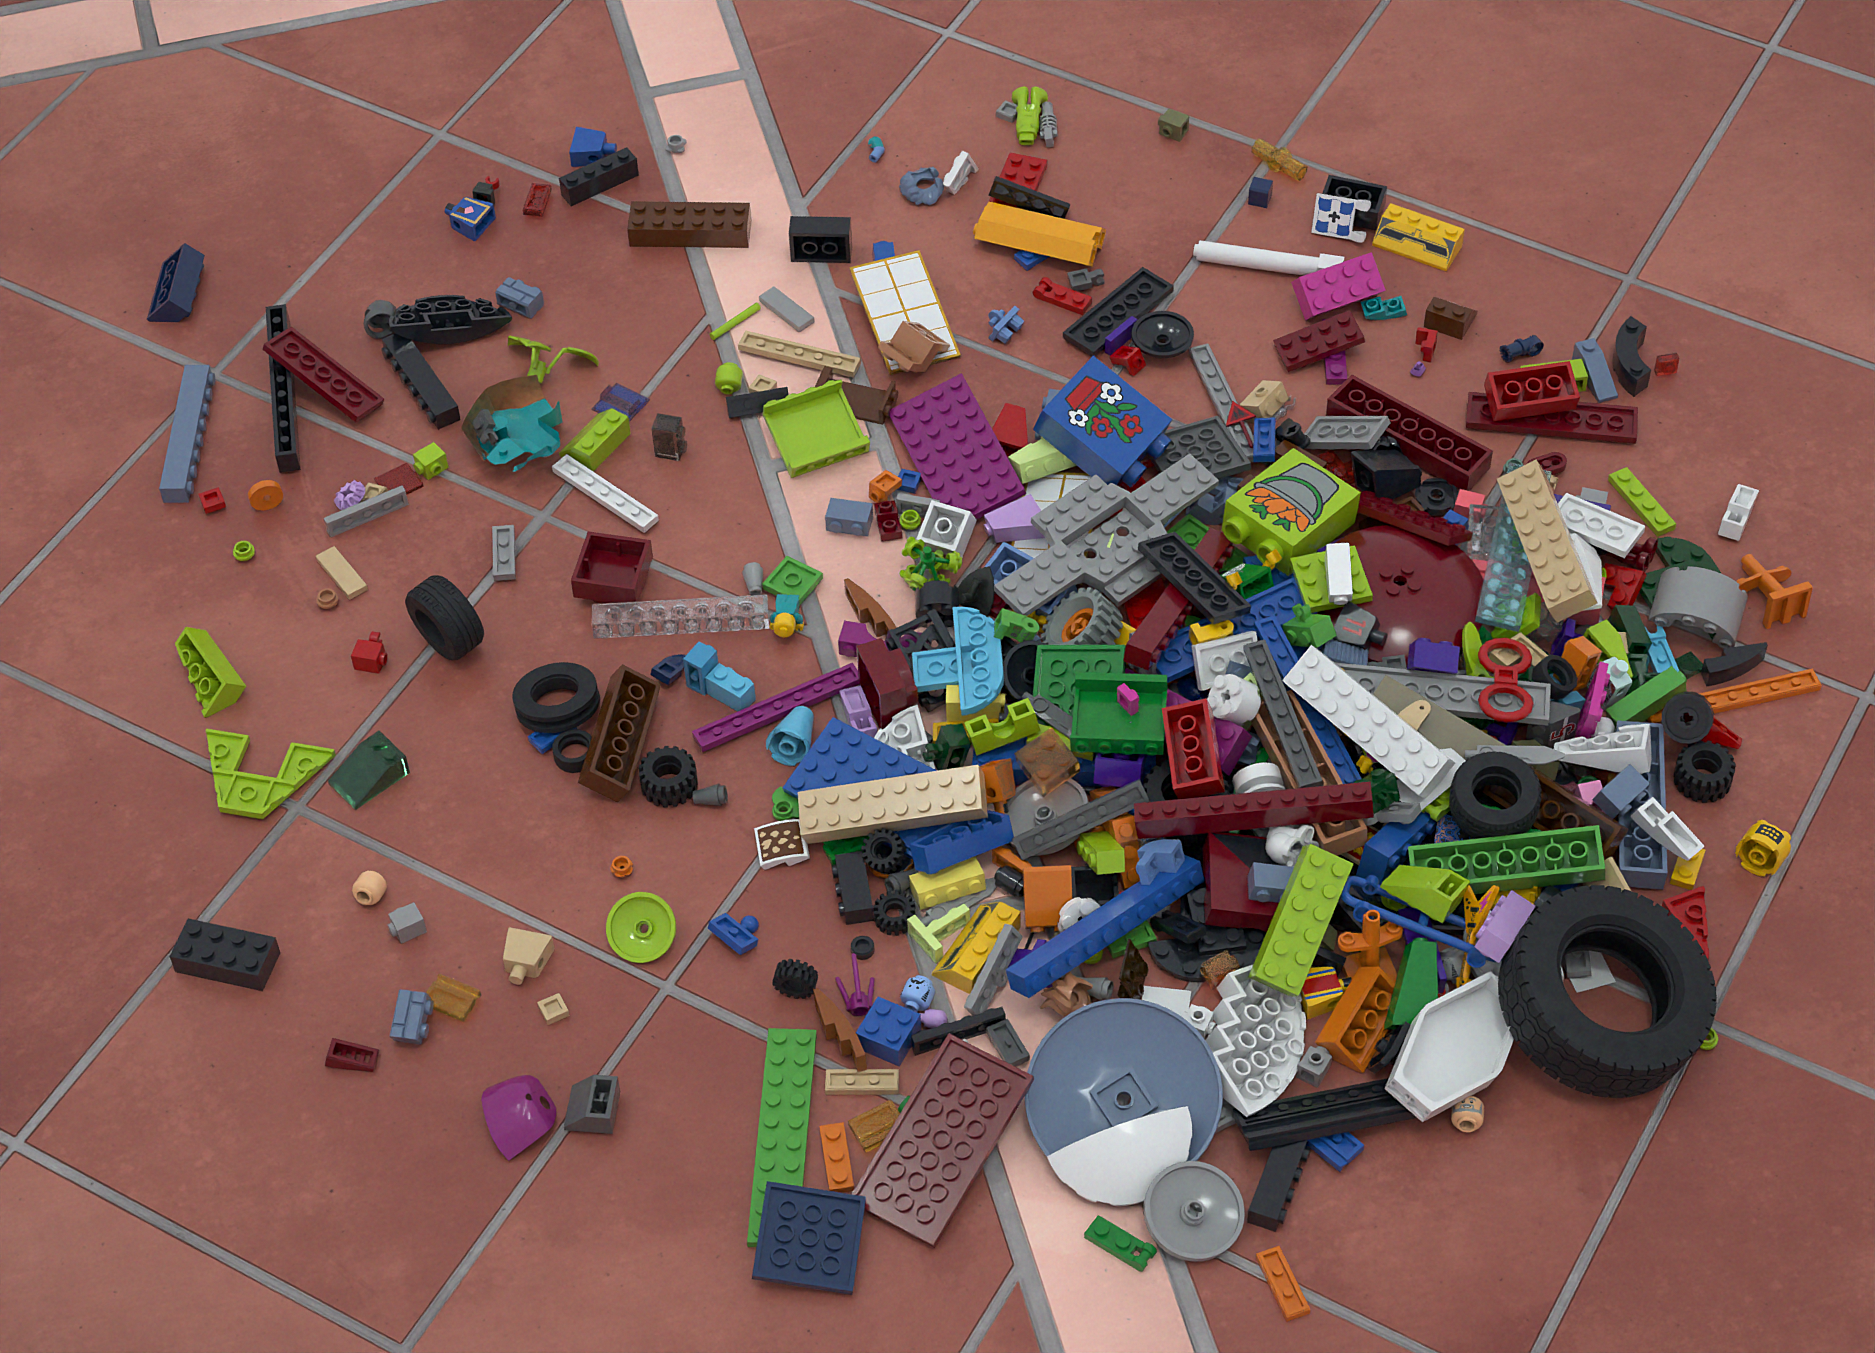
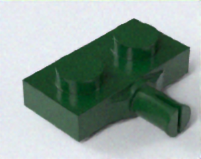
M1626 653L1633 677L1632 684L1625 696L1660 674L1648 672L1650 661L1648 655Z

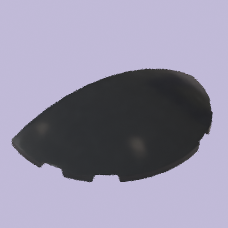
M437 295L416 299L415 304L412 306L403 304L398 307L396 315L390 316L389 328L390 331L402 337L418 342L454 344L488 335L512 321V316L503 307L498 309L492 307V302L478 298L474 302L465 299L464 295Z

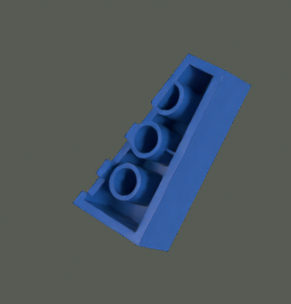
M987 810L988 818L949 823L911 843L910 848L915 870L925 872L926 874H935L941 869L1012 842L1014 835L1009 815Z
M1420 812L1415 820L1409 824L1388 822L1365 843L1356 876L1365 879L1369 875H1374L1379 879V885H1381L1382 881L1388 878L1409 857L1408 846L1420 845L1428 834L1431 835L1437 826L1435 820L1430 818V814L1427 812Z

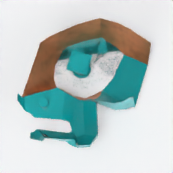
M537 375L505 380L484 390L465 417L461 429L483 461L487 459L495 465L505 464L524 452L533 453L532 456L527 458L526 462L514 467L512 472H516L522 469L528 461L538 457H548L560 447L559 432L553 429V427L563 423L560 403L558 401L556 407L552 409L543 395ZM481 409H488L496 424L493 428V431L498 436V441L495 445H492L489 440L486 444H483L472 425L473 420Z

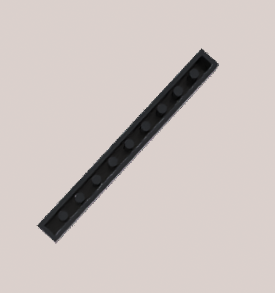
M286 304L265 307L268 341L291 327ZM269 355L274 446L278 469L280 473L301 470L294 374Z

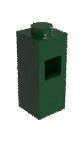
M1615 605L1608 618L1609 623L1617 632H1626L1630 654L1646 655L1652 642L1636 607Z

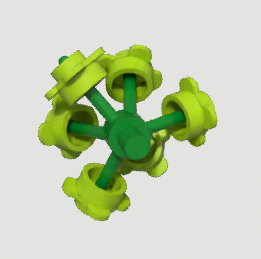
M911 536L907 539L905 548L902 549V555L905 557L910 556L912 559L920 557V562L917 566L908 565L899 574L913 591L918 587L919 589L924 587L923 583L927 581L939 580L950 583L949 578H945L942 574L937 575V571L946 569L956 574L962 565L960 553L953 551L952 553H947L946 558H944L942 550L938 549L932 552L931 547H924L925 543L922 539L916 540ZM926 569H929V573L933 575L929 580L923 577Z

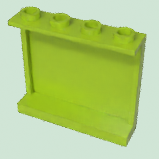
M841 379L837 381L831 380L822 386L810 387L804 392L792 393L783 399L771 400L763 405L762 415L791 478L869 452L870 440L867 435H863L842 390Z

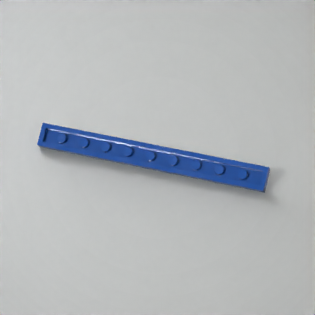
M1273 615L1254 621L1253 627L1260 640H1266L1281 680H1283L1299 660L1276 616ZM1283 682L1286 690H1292L1342 783L1350 784L1362 779L1332 722Z

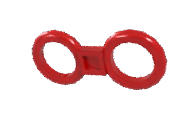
M1494 638L1486 641L1479 648L1478 659L1487 671L1493 673L1494 684L1487 686L1480 692L1478 698L1479 707L1486 716L1496 721L1517 722L1525 719L1532 712L1534 704L1531 695L1525 689L1518 686V675L1524 673L1531 666V652L1523 643L1514 639ZM1497 648H1508L1518 652L1522 657V661L1514 666H1502L1492 662L1488 658V653ZM1497 693H1508L1518 697L1523 702V706L1514 712H1504L1493 708L1489 704L1488 699Z

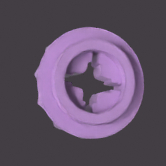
M355 480L351 483L347 482L335 494L334 502L340 510L358 504L365 494L364 485Z

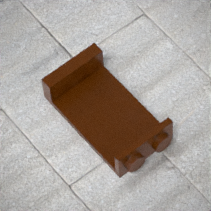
M824 366L815 387L822 386L831 380L837 381L833 379L831 367ZM891 380L887 391L842 381V390L855 418L883 425L886 417H890L889 414L893 402L896 403L898 398L895 381Z

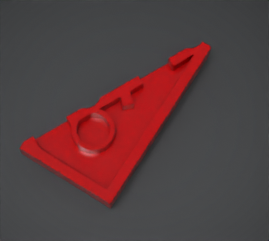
M1704 886L1663 900L1662 907L1669 911L1668 916L1673 914L1683 923L1680 926L1681 928L1687 927L1694 936L1692 941H1698L1704 951L1702 955H1706L1709 961Z

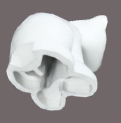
M1312 826L1269 827L1265 849L1274 862L1294 867L1303 846L1313 844L1319 847V843L1312 840L1314 835V828Z

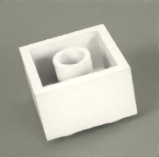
M931 500L916 540L922 539L925 543L924 547L929 546L932 551L940 549L945 555L956 551L963 557L977 520L970 511Z

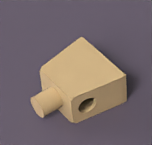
M509 927L503 963L505 971L511 973L509 976L510 982L520 985L525 976L536 978L540 975L554 951L551 935Z

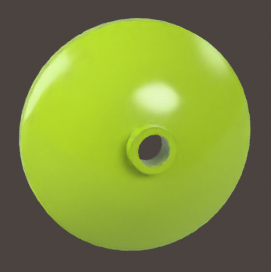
M648 892L628 894L616 902L608 915L606 922L608 942L612 949L625 960L635 963L654 961L664 955L674 941L676 935L675 915L668 903L655 894ZM646 924L648 926V931L646 933H643L641 931V928L643 925Z

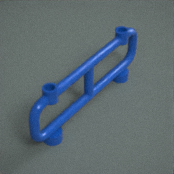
M1369 875L1365 879L1358 876H1348L1340 897L1347 905L1354 908L1353 917L1358 922L1363 923V914H1366L1367 911L1376 910L1380 913L1381 919L1467 952V963L1474 968L1484 966L1486 960L1496 962L1492 958L1482 955L1474 947L1475 945L1427 927L1429 916L1422 911L1417 923L1352 897L1349 894L1351 885L1363 888V891L1368 895L1376 893L1409 906L1405 901L1390 895L1386 890L1380 888L1379 879L1374 875ZM1451 913L1445 920L1466 929L1465 918Z

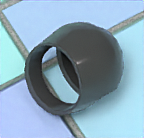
M376 300L367 307L363 325L369 336L380 339L392 333L389 328L390 316L396 315V307L391 302ZM368 325L373 328H382L383 331L379 333L374 332Z

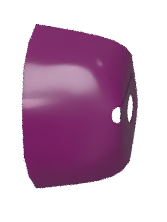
M531 1075L510 1078L492 1085L483 1091L481 1101L487 1126L493 1141L508 1161L544 1135L554 1124L556 1107L540 1081ZM526 1094H530L532 1100H527ZM540 1096L548 1101L550 1109H546L541 1104Z

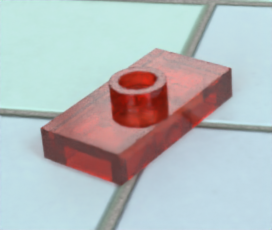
M531 184L523 207V215L543 217L552 191L550 184Z

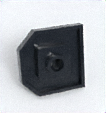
M1405 1021L1386 1034L1385 1037L1380 1038L1374 1047L1376 1052L1368 1064L1371 1072L1375 1074L1386 1067L1387 1064H1395L1410 1028L1408 1022Z

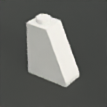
M1349 543L1326 544L1325 570L1329 602L1343 605L1348 603V601H1352L1353 595Z

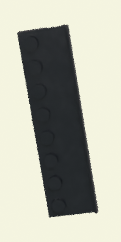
M1389 1078L1274 1100L1261 1111L1248 1117L1236 1108H1233V1118L1250 1151L1415 1119L1417 1117L1385 1090Z

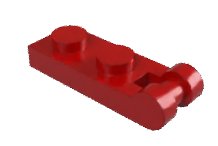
M1043 277L1039 282V286H1036L1032 292L1033 296L1039 300L1082 316L1092 304L1091 296L1053 283L1047 277Z

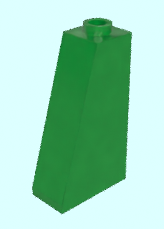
M1415 938L1405 946L1384 1030H1394L1405 1021L1411 1025L1414 1018L1426 1004L1438 999L1436 942H1428L1427 938Z

